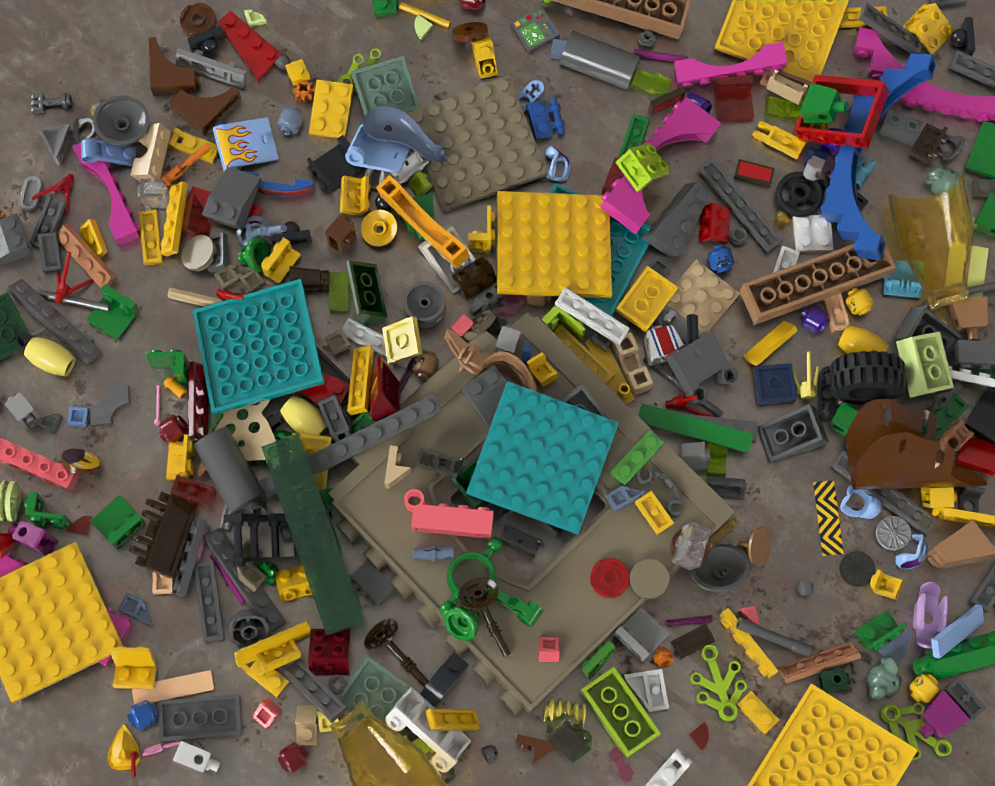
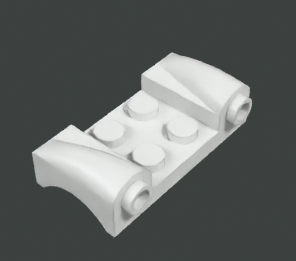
M410 687L386 716V722L395 731H401L405 726L411 729L414 734L436 752L431 759L435 769L446 773L457 763L459 756L470 744L471 740L461 731H430L425 711L436 708L414 688Z

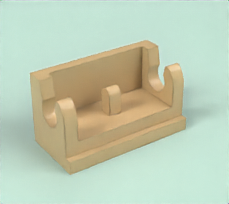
M775 69L773 76L769 78L766 89L799 105L807 92L808 85L804 84V86H801L779 75V71Z

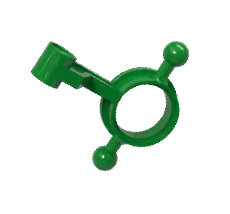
M490 538L483 555L476 552H467L457 556L450 563L446 580L453 596L449 601L441 604L440 612L443 616H445L447 610L456 607L459 601L458 593L460 588L455 583L454 571L461 562L470 559L482 562L488 569L489 579L496 583V570L489 559L493 553L501 551L503 543L500 538ZM487 586V588L490 590L491 594H493V593H494L493 589H492L491 587ZM498 588L499 593L496 600L512 612L519 614L517 618L523 624L532 628L544 610L533 601L529 600L526 604L520 599L510 597Z

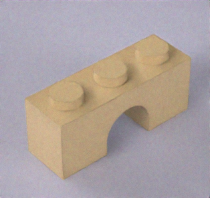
M160 123L149 124L146 134L138 141L146 146L148 150L143 157L134 158L130 176L141 183L160 181L171 133L169 129Z
M629 332L620 345L613 342L612 347L633 396L651 390L653 382L646 366L643 367L640 361L638 346L633 334Z

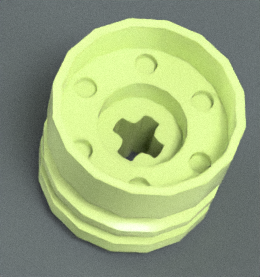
M3 480L0 484V521L8 520L9 522H15L21 503L20 486L17 481L8 482Z

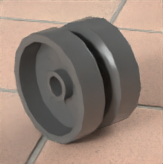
M421 281L413 284L404 296L406 318L416 317L419 329L436 327L442 322L446 311L443 291L431 282Z

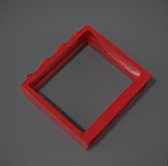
M815 75L812 82L814 84L836 89L841 94L875 97L862 134L809 128L811 123H804L801 115H799L794 128L798 139L804 142L813 141L821 144L830 143L838 146L848 145L856 148H869L889 93L885 81Z

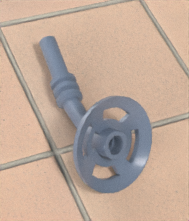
M251 216L247 218L244 226L247 229V239L242 240V230L238 229L237 240L240 246L243 247L253 237H262L264 239V236H269L267 243L270 247L273 243L272 235L285 232L287 226L285 224L273 226L263 217ZM251 221H260V222H262L261 224H258V223L249 224V222H251Z

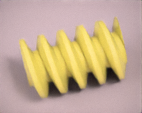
M551 697L549 702L546 703L543 722H546L547 718L550 717L551 723H554L556 718L559 719L566 714L568 717L570 716V719L576 725L582 723V727H584L587 710L586 703H583L579 708L577 701L574 702L573 706H571L570 700H567L563 705L561 698L555 703L554 697Z

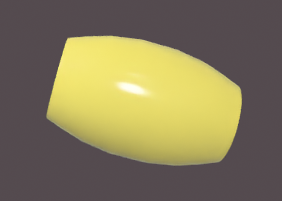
M33 337L24 351L25 357L33 365L57 376L66 377L69 375L76 361V358L62 345L45 338Z
M292 396L280 410L288 425L299 434L323 436L328 429L325 419L319 410L300 397Z

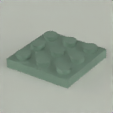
M404 56L351 71L364 116L376 107L396 108L405 113L420 108Z
M367 656L338 699L347 707V711L344 713L345 716L383 741L391 729L386 722V716L412 686Z

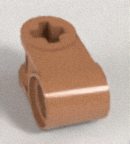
M959 418L948 427L937 441L944 442L949 445V441L950 446L955 452L974 435V432L972 430L969 431L963 424L962 418Z

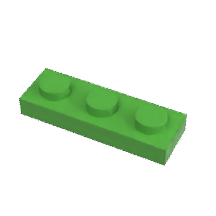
M649 430L613 468L610 474L622 485L626 486L639 469L641 470L664 445V442Z

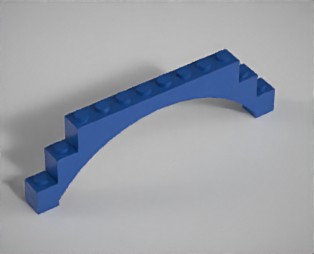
M910 54L909 60L906 61L905 69H884L883 76L880 77L879 81H885L889 93L880 118L907 92L926 80H932L936 68V62L932 54ZM854 95V103L849 110V120L845 124V132L862 134L875 97ZM840 146L839 154L835 158L834 171L830 175V185L826 189L825 202L821 205V213L827 222H838L837 231L843 240L855 241L854 250L859 258L882 260L886 242L881 234H876L866 223L857 200L856 174L863 147Z

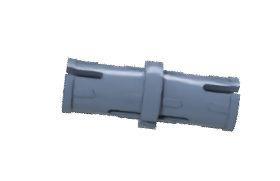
M431 546L429 548H413V561L431 560L432 562L440 559H453V547Z

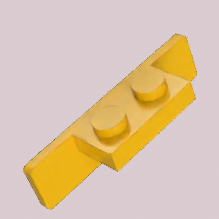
M308 621L236 651L234 654L237 666L241 667L257 660L264 673H267L301 658V652L295 642L310 636Z

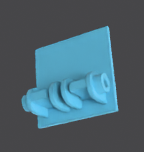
M893 260L896 269L890 276L884 277L883 295L921 298V290L924 289V283H922L923 263Z

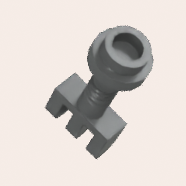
M43 93L31 95V100H34L31 102V106L34 107L31 108V113L33 114L45 113V106L62 104L64 108H68L69 105H72V97L67 93H62L61 97L45 99Z

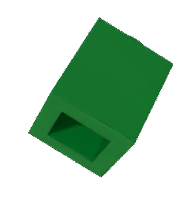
M841 402L828 427L846 435L858 410L849 403Z

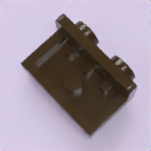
M926 123L909 156L927 164H930L932 159L936 160L941 151L938 149L941 144L944 145L949 135L946 134L948 127L944 126L943 130Z
M483 256L452 275L453 280L458 284L466 300L497 281L492 265Z

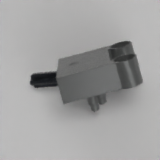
M689 314L686 316L687 343L665 356L684 390L685 398L694 396L695 391L698 392V399L688 401L690 404L703 403L708 398L707 389L704 386H699V383L713 374L716 382L719 384L734 383L738 378V372L731 366L712 330L698 335V316L696 314ZM725 371H726L727 374H728L727 380H726V378H725V376H724Z

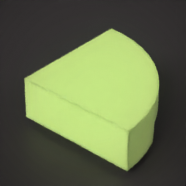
M244 10L248 25L251 28L267 24L262 14L253 10Z
M420 15L416 17L415 31L418 38L422 40L433 28V24Z

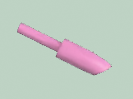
M174 741L164 745L160 743L144 749L142 756L162 752V749L178 745L180 742Z

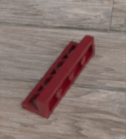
M195 361L189 362L188 435L193 440V443L208 435V390L203 364Z

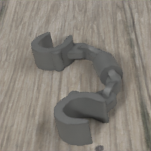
M639 469L636 478L640 484H651L652 479L660 477L665 479L664 482L670 489H674L676 496L674 500L668 501L667 512L673 517L680 516L681 512H673L671 510L672 505H681L682 503L679 488L674 480L663 473L649 470V479L643 480L640 477L641 470Z

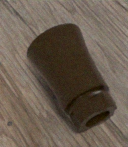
M290 266V282L301 279L305 290L329 289L328 270L320 271V269Z

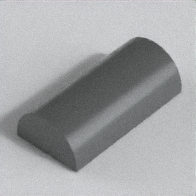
M572 30L563 50L560 64L627 90L639 63L640 56Z
M228 427L209 433L193 445L231 514H235L266 495Z

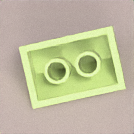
M940 332L914 336L896 342L899 356L905 363V378L910 398L954 388Z

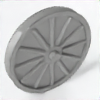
M888 516L878 523L876 538L885 549L898 551L906 547L910 542L911 528L901 517Z

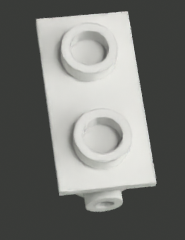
M413 151L407 156L406 161L408 164L405 165L404 163L400 174L392 172L390 174L399 184L405 183L414 173L424 169L429 161L423 160L421 155Z

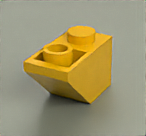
M489 34L481 40L473 38L471 41L480 79L498 75L493 43Z

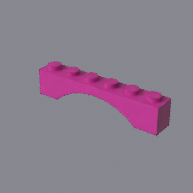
M784 42L767 44L750 59L731 66L708 65L694 58L674 61L677 85L683 88H690L693 84L698 83L700 85H707L715 80L724 82L732 77L741 79L747 77L748 74L762 75L765 74V71L773 70L774 72L775 69L780 72L787 66Z
M81 142L73 145L82 168L100 178L109 189L112 210L108 225L118 246L120 247L140 238L137 233L140 228L136 220L132 221L130 215L133 213L129 205H124L123 200L126 198L122 189L117 190L115 184L118 181L115 174H110L108 170L111 168L109 162L100 160L94 163L83 162L81 160Z

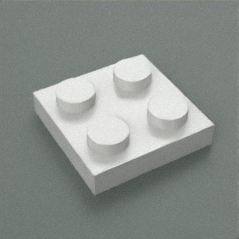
M823 215L793 216L792 224L796 251L800 253L833 252L831 222H827Z

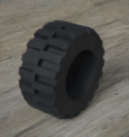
M884 351L852 352L848 355L844 354L840 358L837 357L830 366L831 392L835 398L846 403L866 404L875 399H897L906 390L905 363L900 356H896L893 353Z

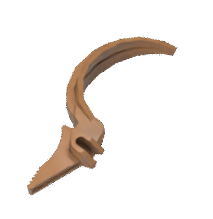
M446 329L444 338L461 365L458 369L459 372L467 370L471 374L480 375L494 365L498 371L509 375L520 386L537 392L531 373L517 356L508 352L481 354V347L467 343L451 329Z

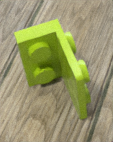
M650 143L630 148L616 161V164L637 192L644 189L652 180L670 173L667 164L660 158L655 147Z
M555 305L541 319L552 332L558 328V324H561L580 343L583 341L585 332L583 323L578 319L572 318L569 313Z

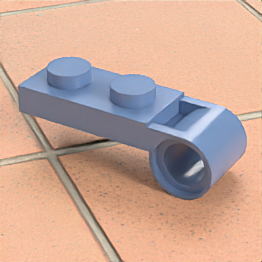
M84 139L81 141V160L83 162L94 163L100 160L130 167L133 166L134 158H136V147L127 145L116 146L95 139Z

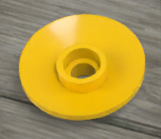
M374 210L368 213L361 223L362 237L372 246H385L397 234V221L391 213L385 210ZM383 227V232L379 233L378 229Z

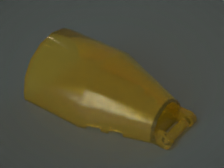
M961 173L957 174L959 183L955 187L935 196L920 199H900L892 194L888 195L898 248L903 253L907 263L925 291L931 311L962 301L965 303L970 301L967 285L975 231L964 178Z
M360 701L357 707L340 721L330 725L331 730L338 738L344 762L349 771L350 782H352L353 786H449L421 748L373 715L363 701ZM361 713L365 716L345 733L342 731L346 725Z

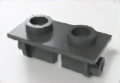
M707 476L706 483L719 496L745 498L746 479Z

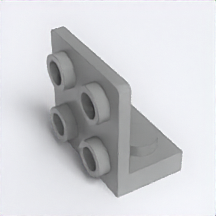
M641 607L623 626H620L615 631L614 636L643 663L669 636V633Z

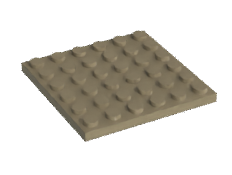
M509 75L406 113L418 124L434 144L444 148V155L447 157V160H428L429 163L425 165L444 213L495 195L498 191H505L548 175Z

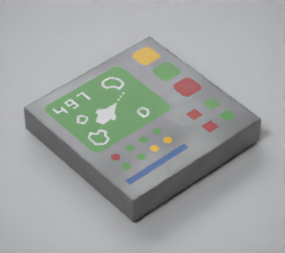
M542 6L511 22L512 28L528 53L560 37V33Z

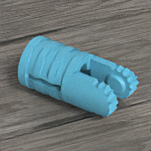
M862 156L860 158L856 174V190H860L876 166L877 162L875 160H870L867 166L864 167L866 157Z

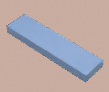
M976 604L931 639L934 657L941 658L984 624L982 605Z

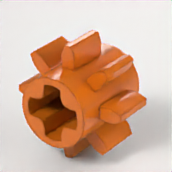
M299 82L297 88L292 89L293 93L296 94L295 99H300L303 103L308 100L312 101V95L315 94L313 82Z

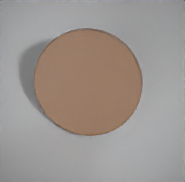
M758 527L753 531L749 542H738V548L746 549L749 561L754 566H763L770 555L771 539L769 532L763 527Z

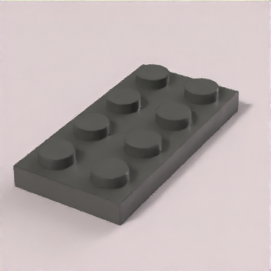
M239 694L158 701L160 742L242 736Z

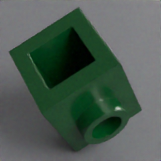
M845 668L822 671L818 674L820 689L826 693L845 691L848 689V685H850V677L848 673H845Z

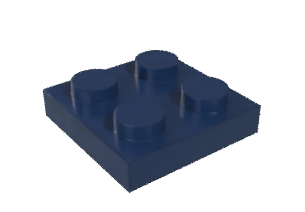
M792 363L753 367L758 405L796 402L797 397Z

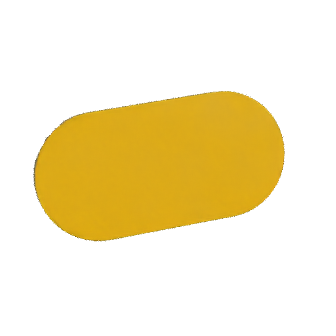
M952 508L932 509V515L939 517V519L969 523L974 520L978 526L995 528V516Z

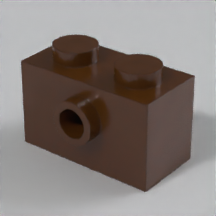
M339 215L325 231L328 245L342 256L357 240L353 221Z

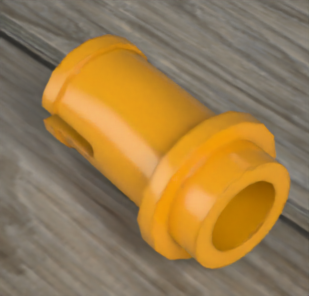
M170 375L163 383L165 388L170 389L179 399L188 393V389L182 386L175 376L172 377Z

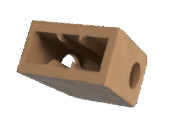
M987 296L952 299L947 307L956 332L967 333L968 340L979 341V332L983 331L988 324Z

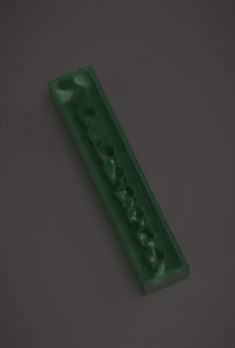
M297 433L261 446L326 635H332L367 622L302 435Z

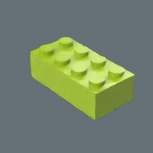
M612 667L580 690V694L626 759L660 736V731L615 667Z

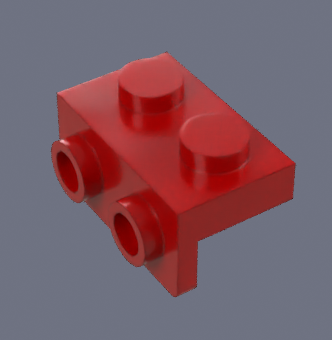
M714 202L703 207L700 214V242L711 240L723 245L729 242L731 208Z

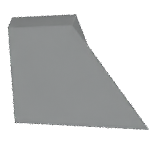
M63 124L38 128L56 164L61 165L72 136L70 126Z

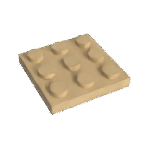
M696 259L674 284L679 288L667 305L685 319L689 314H696L698 316V329L706 332L714 327L737 300L740 293Z

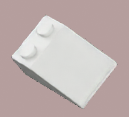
M447 225L444 227L446 231L454 235L467 248L453 226ZM425 241L420 244L418 248L451 292L454 294L460 290L452 275L476 260L467 248L470 257L456 269L429 242Z

